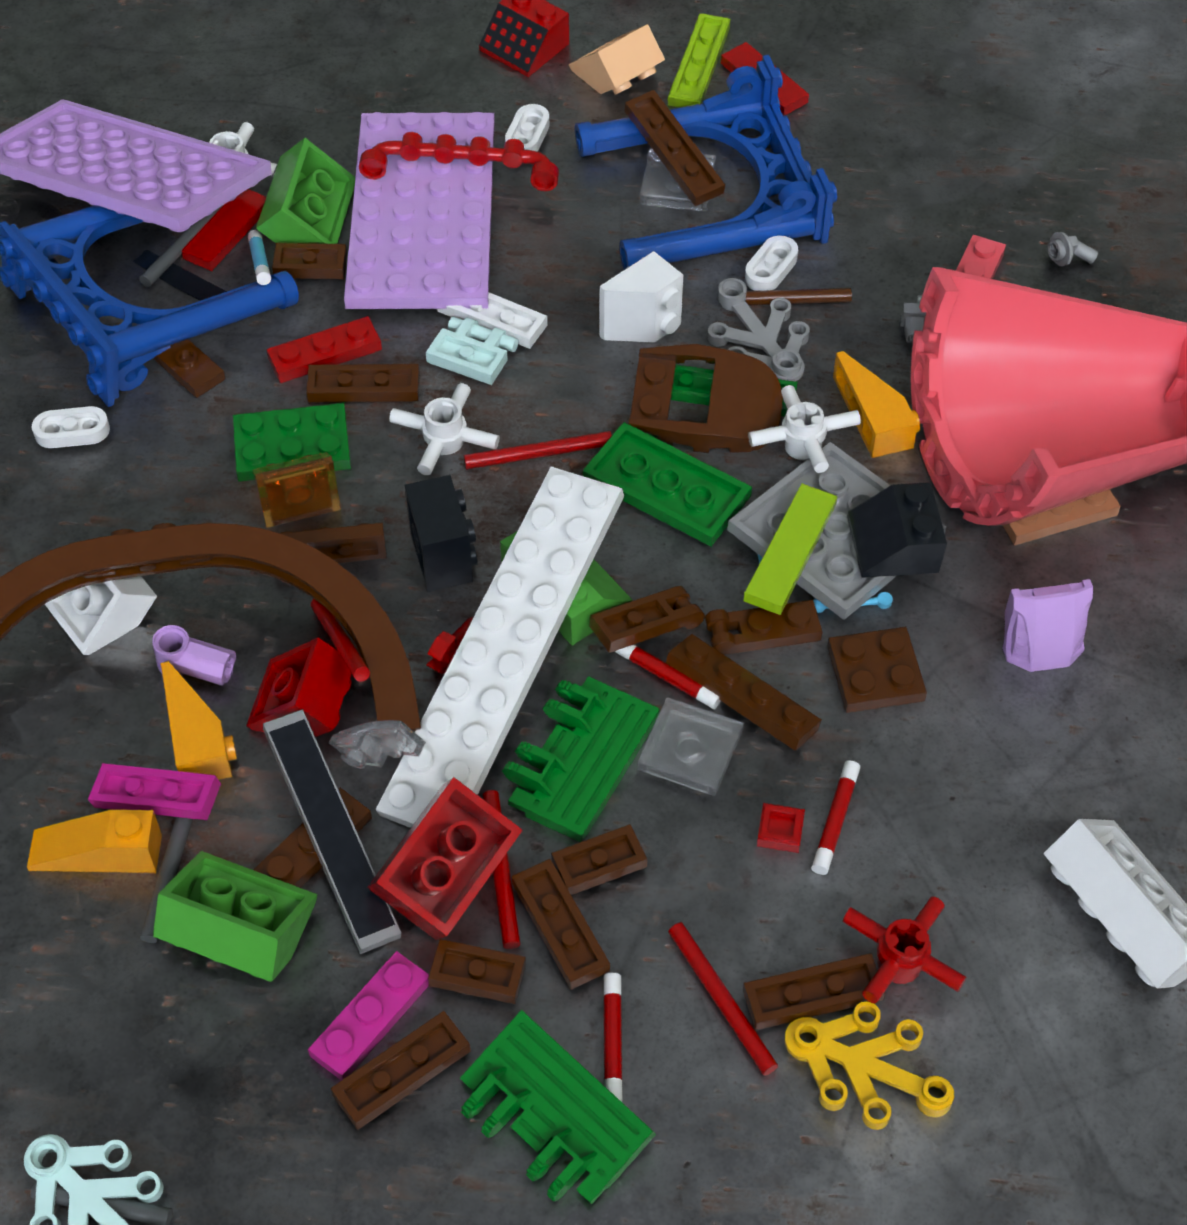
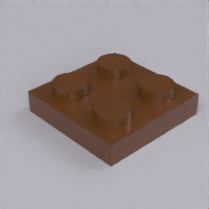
M907 627L828 638L827 648L846 713L925 701L927 691Z

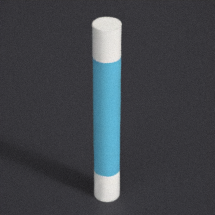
M252 230L248 233V240L256 279L259 284L267 285L271 281V275L262 235L258 230Z

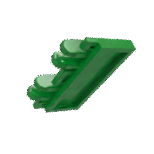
M589 676L582 686L570 681L561 680L555 688L561 699L582 708L581 711L554 699H549L542 708L545 715L574 731L557 724L542 748L522 741L514 751L521 761L542 770V773L540 774L523 765H518L513 761H509L502 770L505 778L534 792V794H531L516 787L508 800V805L525 812V817L579 843L583 842L660 718V708Z
M523 1010L513 1018L460 1077L473 1091L461 1107V1113L467 1119L474 1118L475 1115L479 1114L500 1089L508 1095L485 1120L481 1132L487 1138L494 1137L501 1131L520 1108L524 1110L510 1127L539 1154L526 1170V1176L533 1182L542 1178L565 1151L574 1158L547 1190V1196L553 1202L562 1198L587 1170L590 1174L576 1190L590 1204H593L605 1189H609L656 1135L652 1129Z

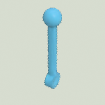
M881 592L877 597L870 598L861 606L877 605L881 609H887L891 606L893 598L890 593ZM816 598L813 600L817 613H822L825 609H829Z

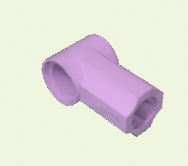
M177 625L163 626L153 635L152 643L155 658L161 673V663L169 661L181 676L186 674L221 686L224 683H228L236 661L235 651L191 638L184 628Z

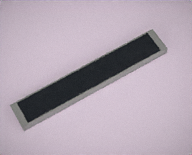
M303 709L263 723V731L359 953H365L400 939L402 933L389 904L367 888L376 874Z

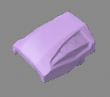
M1086 579L1080 583L1019 590V588L1011 589L1005 609V634L1002 648L1006 661L1029 672L1069 667L1085 649L1083 640L1087 626L1088 611L1093 599L1091 580Z

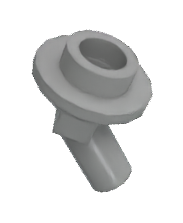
M1060 231L1052 234L1047 246L1050 259L1061 267L1069 265L1073 255L1090 264L1095 261L1098 255V251L1078 241L1076 235L1068 237L1064 232Z

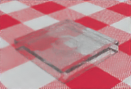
M649 149L640 193V205L708 212L709 200L694 206L654 150ZM703 154L713 169H715L716 155Z
M666 697L637 762V770L716 796L742 734L744 723Z

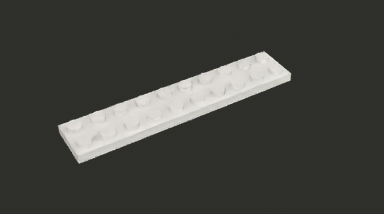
M550 467L420 722L421 729L415 731L376 808L379 816L411 828L441 786L453 777L478 795L624 498L622 488Z

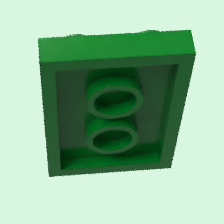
M344 403L233 415L238 482L351 469Z

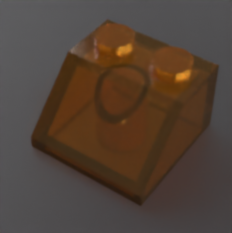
M327 452L307 455L278 464H269L252 470L256 493L266 528L341 510L332 456Z

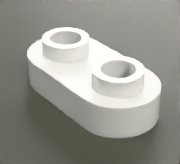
M538 104L522 106L517 111L505 135V142L509 139H518L524 144V150L538 151L550 126L548 110Z
M773 236L767 239L746 265V285L754 291L776 289L797 262V243L786 236Z
M88 406L45 411L33 420L32 431L36 442L40 446L45 448H61L99 443L108 436L110 425L107 415L102 409Z

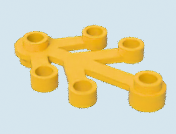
M861 1002L855 1007L852 1014L826 1023H821L811 1017H801L791 1022L787 1027L784 1038L786 1049L797 1060L808 1063L820 1090L819 1101L825 1109L829 1111L842 1109L848 1096L846 1085L842 1081L834 1079L827 1062V1059L843 1065L863 1109L862 1120L870 1129L880 1130L887 1126L891 1116V1107L886 1100L878 1097L869 1077L915 1096L918 1109L929 1117H941L950 1110L954 1100V1089L948 1080L935 1075L924 1079L877 1059L899 1050L913 1051L920 1046L923 1038V1029L915 1020H903L897 1025L896 1031L851 1047L835 1040L856 1031L871 1033L876 1030L881 1013L874 1003ZM867 1012L874 1017V1020L872 1022H864L858 1015ZM910 1030L914 1032L916 1039L906 1040L902 1037L901 1032ZM802 1033H810L815 1036L816 1040L807 1043L800 1038V1035ZM931 1087L939 1088L943 1091L944 1096L935 1098L929 1094L928 1089ZM830 1089L837 1090L842 1098L836 1101L830 1100L825 1092ZM871 1108H879L883 1111L885 1117L874 1119L869 1115L868 1111Z

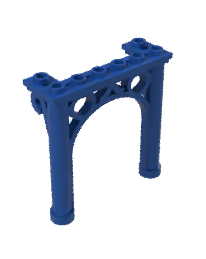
M769 55L762 56V61L757 62L756 69L750 66H743L732 71L726 80L728 91L706 99L701 104L669 109L689 136L706 137L723 142L736 149L750 162L757 174L760 187L752 205L740 215L726 221L640 238L620 240L619 251L624 270L653 251L668 263L763 245L767 239L773 236H786L794 239L812 235L813 239L820 240L821 244L828 243L830 228L834 226L832 207L833 203L837 201V189L833 181L829 182L823 168L816 169V175H812L809 161H804L801 155L800 142L797 137L793 138L789 119L780 110L778 88L782 87V74L779 67L775 68ZM629 117L594 124L586 121L575 123L574 126L576 145L581 157L648 144ZM746 128H753L761 133V137L747 138L739 132ZM769 144L774 153L765 150ZM783 173L786 180L775 179V177ZM779 194L778 199L781 205L774 203L769 198L772 195Z
M93 205L19 229L15 224L9 225L6 221L0 222V255L2 259L0 278L5 287H10L19 299L25 298L26 292L32 288L35 298L47 306L53 320L57 324L61 323L68 332L71 342L75 346L79 345L86 354L89 362V374L86 376L87 385L92 394L98 395L107 407L113 406L114 399L119 398V390L130 391L141 385L148 374V369L144 363L171 348V345L277 307L285 309L296 305L299 300V293L293 277L287 271H281L272 274L271 281L267 285H261L256 281L179 308H143L118 300L102 290L89 276L83 262L87 250L96 240L111 232L142 223L141 219L126 214H118L114 210ZM62 255L71 260L67 263L59 264L55 257ZM70 278V282L65 285L62 280ZM82 304L90 306L88 308V311L83 307ZM113 316L124 321L116 326H107L101 323L98 318ZM132 323H137V324H139V325H136V326H133V327H132Z

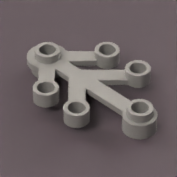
M737 278L723 280L718 287V301L724 309L734 311L748 331L731 328L724 323L716 322L708 328V342L716 347L732 342L762 349L767 356L747 352L740 346H732L727 350L761 360L771 368L778 379L788 381L799 380L803 376L805 368L799 352L801 346L809 340V326L802 321L791 323L788 327V343L785 349H781L776 341L783 322L790 318V301L785 298H776L771 301L770 317L765 328L745 302L747 294L746 284Z

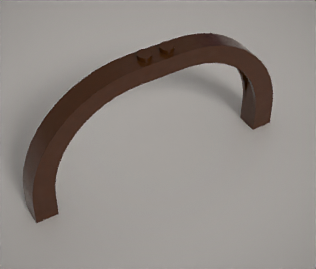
M161 523L154 525L151 530L135 532L132 529H120L113 531L111 536L70 543L40 554L0 577V641L20 621L47 602L70 591L92 584L207 567L238 568L275 577L297 587L323 605L342 624L354 641L363 661L370 670L369 677L374 695L381 744L411 740L415 731L421 729L409 661L401 640L385 611L362 583L339 563L314 547L287 535L239 524L202 523L176 526L172 523Z

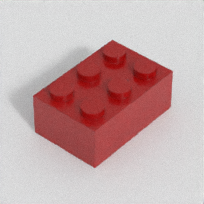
M453 777L441 786L367 888L435 940L447 937L523 830Z

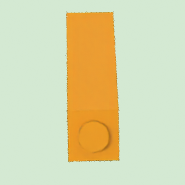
M844 351L837 352L833 379L848 410H858L861 423L856 426L871 458L913 449L916 434L920 431V420L917 412L910 409L903 395Z
M169 661L162 662L161 669L177 771L216 775L218 780L232 777L230 761L237 760L233 735H224L221 720Z
M107 810L34 829L27 869L28 871L157 873L162 833L154 810Z

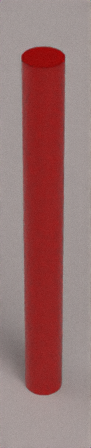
M611 431L466 454L463 455L465 468L467 470L601 448L611 438L612 433Z
M313 599L311 601L312 610L353 677L359 682L367 680L370 676V670L341 624L323 605Z
M496 790L484 792L482 794L483 800L502 813L499 792ZM506 853L493 871L503 947L505 949H515L521 943L508 853Z
M682 922L673 925L668 933L763 1076L774 1072L778 1068L777 1062Z

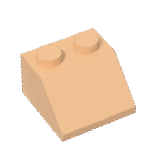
M646 24L614 38L568 65L572 72L598 93L602 94L613 90L616 95L632 86L630 80L636 76L640 81L656 73L655 66L664 61L665 58L649 25Z

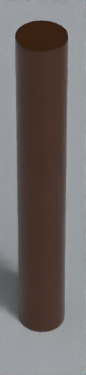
M851 288L747 291L745 302L748 305H770L771 301L776 298H785L791 304L851 302L852 290Z

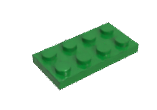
M625 422L583 469L584 477L622 488L624 493L622 501L710 547L713 546L727 528L728 521L742 509L752 493V486Z

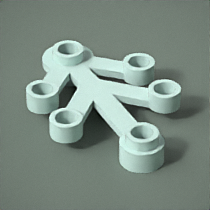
M47 1134L36 1138L28 1146L24 1155L25 1169L37 1181L35 1215L32 1217L29 1225H40L42 1221L48 1219L52 1220L53 1225H61L60 1220L54 1215L57 1182L69 1193L68 1225H88L89 1214L100 1225H129L103 1199L137 1197L141 1202L153 1203L161 1197L164 1185L158 1175L152 1171L141 1172L135 1177L83 1180L71 1168L104 1164L109 1170L114 1172L124 1170L130 1164L132 1154L128 1146L121 1140H111L105 1145L70 1147L62 1137ZM117 1148L123 1149L122 1159L116 1163H110L108 1160L110 1152ZM51 1152L56 1153V1162L50 1167H43L42 1160L44 1156ZM150 1179L155 1180L156 1186L152 1193L147 1195L140 1193V1187L143 1182Z

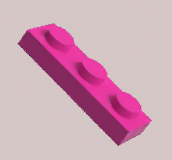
M102 763L88 800L94 808L154 810L155 815L208 820L221 783L216 775Z
M396 951L309 1047V1056L342 1081L353 1073L429 986V974Z

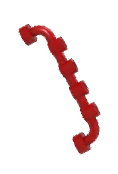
M407 132L403 135L402 141H385L377 144L372 149L364 151L359 162L360 173L364 177L373 180L380 179L385 175L388 164L387 155H401L407 161H415L420 156L435 157L438 162L444 164L450 163L454 159H466L476 166L485 165L488 161L503 162L509 168H518L522 163L532 164L534 166L531 171V184L540 191L553 190L557 186L559 178L558 167L546 155L538 151L524 150V144L520 140L509 139L505 142L504 148L490 147L488 139L481 136L474 137L470 142V146L456 145V139L448 134L438 136L436 143H422L423 139L418 133Z

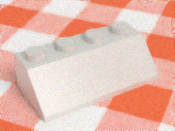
M1078 819L1043 853L1052 863L1050 867L1052 873L1062 883L1073 888L1080 897L1078 903L1081 908L1091 917L1099 919L1108 930L1106 932L1108 940L1118 950L1126 952L1136 963V973L1145 983L1152 987L1155 986L1157 989L1175 987L1187 979V904L1114 820Z

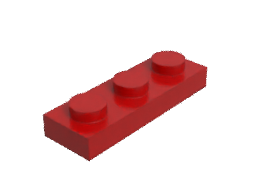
M366 316L266 350L270 364L279 382L283 383L308 375L309 365H338L381 351L382 344L370 318Z

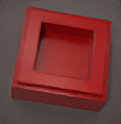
M763 803L757 847L799 853L805 809Z

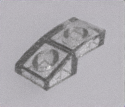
M395 720L375 721L356 725L332 735L329 744L342 753L341 759L345 763L360 769L364 765L383 767L388 756L399 758L403 754L419 757L426 743L405 723Z

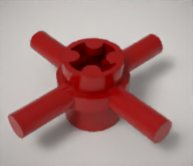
M930 897L914 920L899 919L893 921L887 928L852 907L846 912L843 923L878 943L879 969L862 992L863 997L867 1001L874 1004L877 1003L891 982L896 984L912 982L919 976L921 971H924L956 992L960 991L967 977L931 956V942L927 932L945 908L944 903L939 898Z

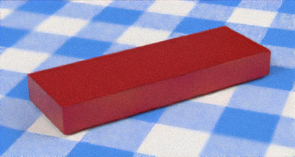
M745 42L722 54L721 64L730 72L743 66H750L756 69L757 62L762 61L763 55ZM781 71L783 83L782 87L778 88V98L782 114L787 115L809 102V93Z
M247 189L236 196L234 200L225 203L181 250L183 259L213 271L257 223L266 196Z

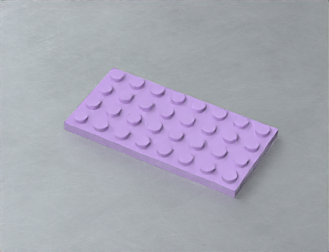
M64 99L0 133V174L9 176L13 180H21L36 185L38 188L61 193L66 197L86 201L91 205L114 210L118 214H126L141 219L146 223H154L169 228L174 232L188 230L191 225L205 216L211 215L216 209L234 200L236 196L250 187L256 186L258 182L272 174L271 163L268 160Z
M362 113L344 293L345 309H447L446 306L459 305L470 308V305H482V308H488L493 161H488L482 166H476L466 159H454L452 162L444 164L438 162L435 157L420 156L415 161H407L401 155H387L386 173L382 178L376 180L368 179L360 173L359 162L364 151L372 149L377 144L385 141H402L403 135L407 132L418 133L423 139L422 143H436L438 136L448 134L456 139V145L470 146V142L474 137L481 136L489 140L490 147H494V113Z

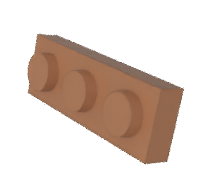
M1109 489L1002 526L1015 546L1118 516L1121 506Z

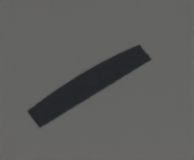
M145 250L133 262L147 270L160 256ZM174 263L159 277L166 283L200 301L227 292Z

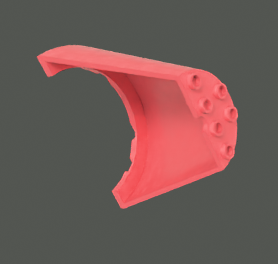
M932 267L919 306L921 312H926L923 331L914 330L911 356L912 410L917 412L920 424H923L926 440H921L919 448L930 479L945 503L950 508H959L964 513L963 519L978 525H1005L1187 463L1186 322L941 267Z

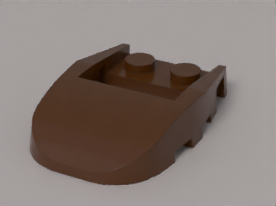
M701 344L640 348L629 425L645 433L657 435L659 440L673 446V443L691 446L694 452L709 453V449L728 448L730 453L751 452L759 450L767 444L751 447L748 432L780 425L783 402L782 388L777 376L769 366L757 358L742 353ZM685 360H704L706 363L715 364L707 424L668 420L676 364L685 363Z

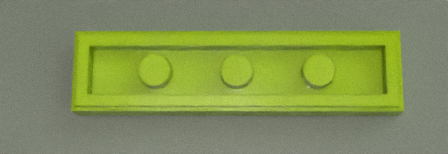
M699 14L670 89L668 106L680 108L703 103L728 35L731 19Z
M801 483L744 593V602L781 615L836 506L838 496Z

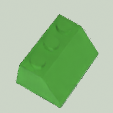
M307 138L302 139L280 156L256 229L275 243L337 244L354 191L356 177Z
M518 531L500 541L501 563ZM593 559L558 631L572 646L593 633L589 627L591 615L633 600Z
M200 851L158 893L153 937L210 958L215 962L244 971L256 978L272 982L292 959L315 906L317 894Z

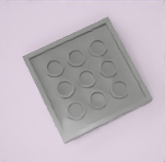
M829 442L822 448L829 464L826 471L817 473L810 459H807L728 521L727 530L763 557L801 483L838 496L836 506L797 584L845 620L896 577H861L847 519L849 511L890 485ZM942 523V526H943V529H944V533H945L947 526H945V525Z

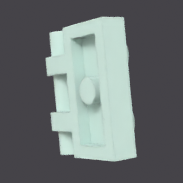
M452 316L448 323V330L442 328L426 351L427 363L492 385L508 361L507 350L515 352L519 340L506 335L505 330L497 327L491 330L478 325V321L466 317L463 320Z

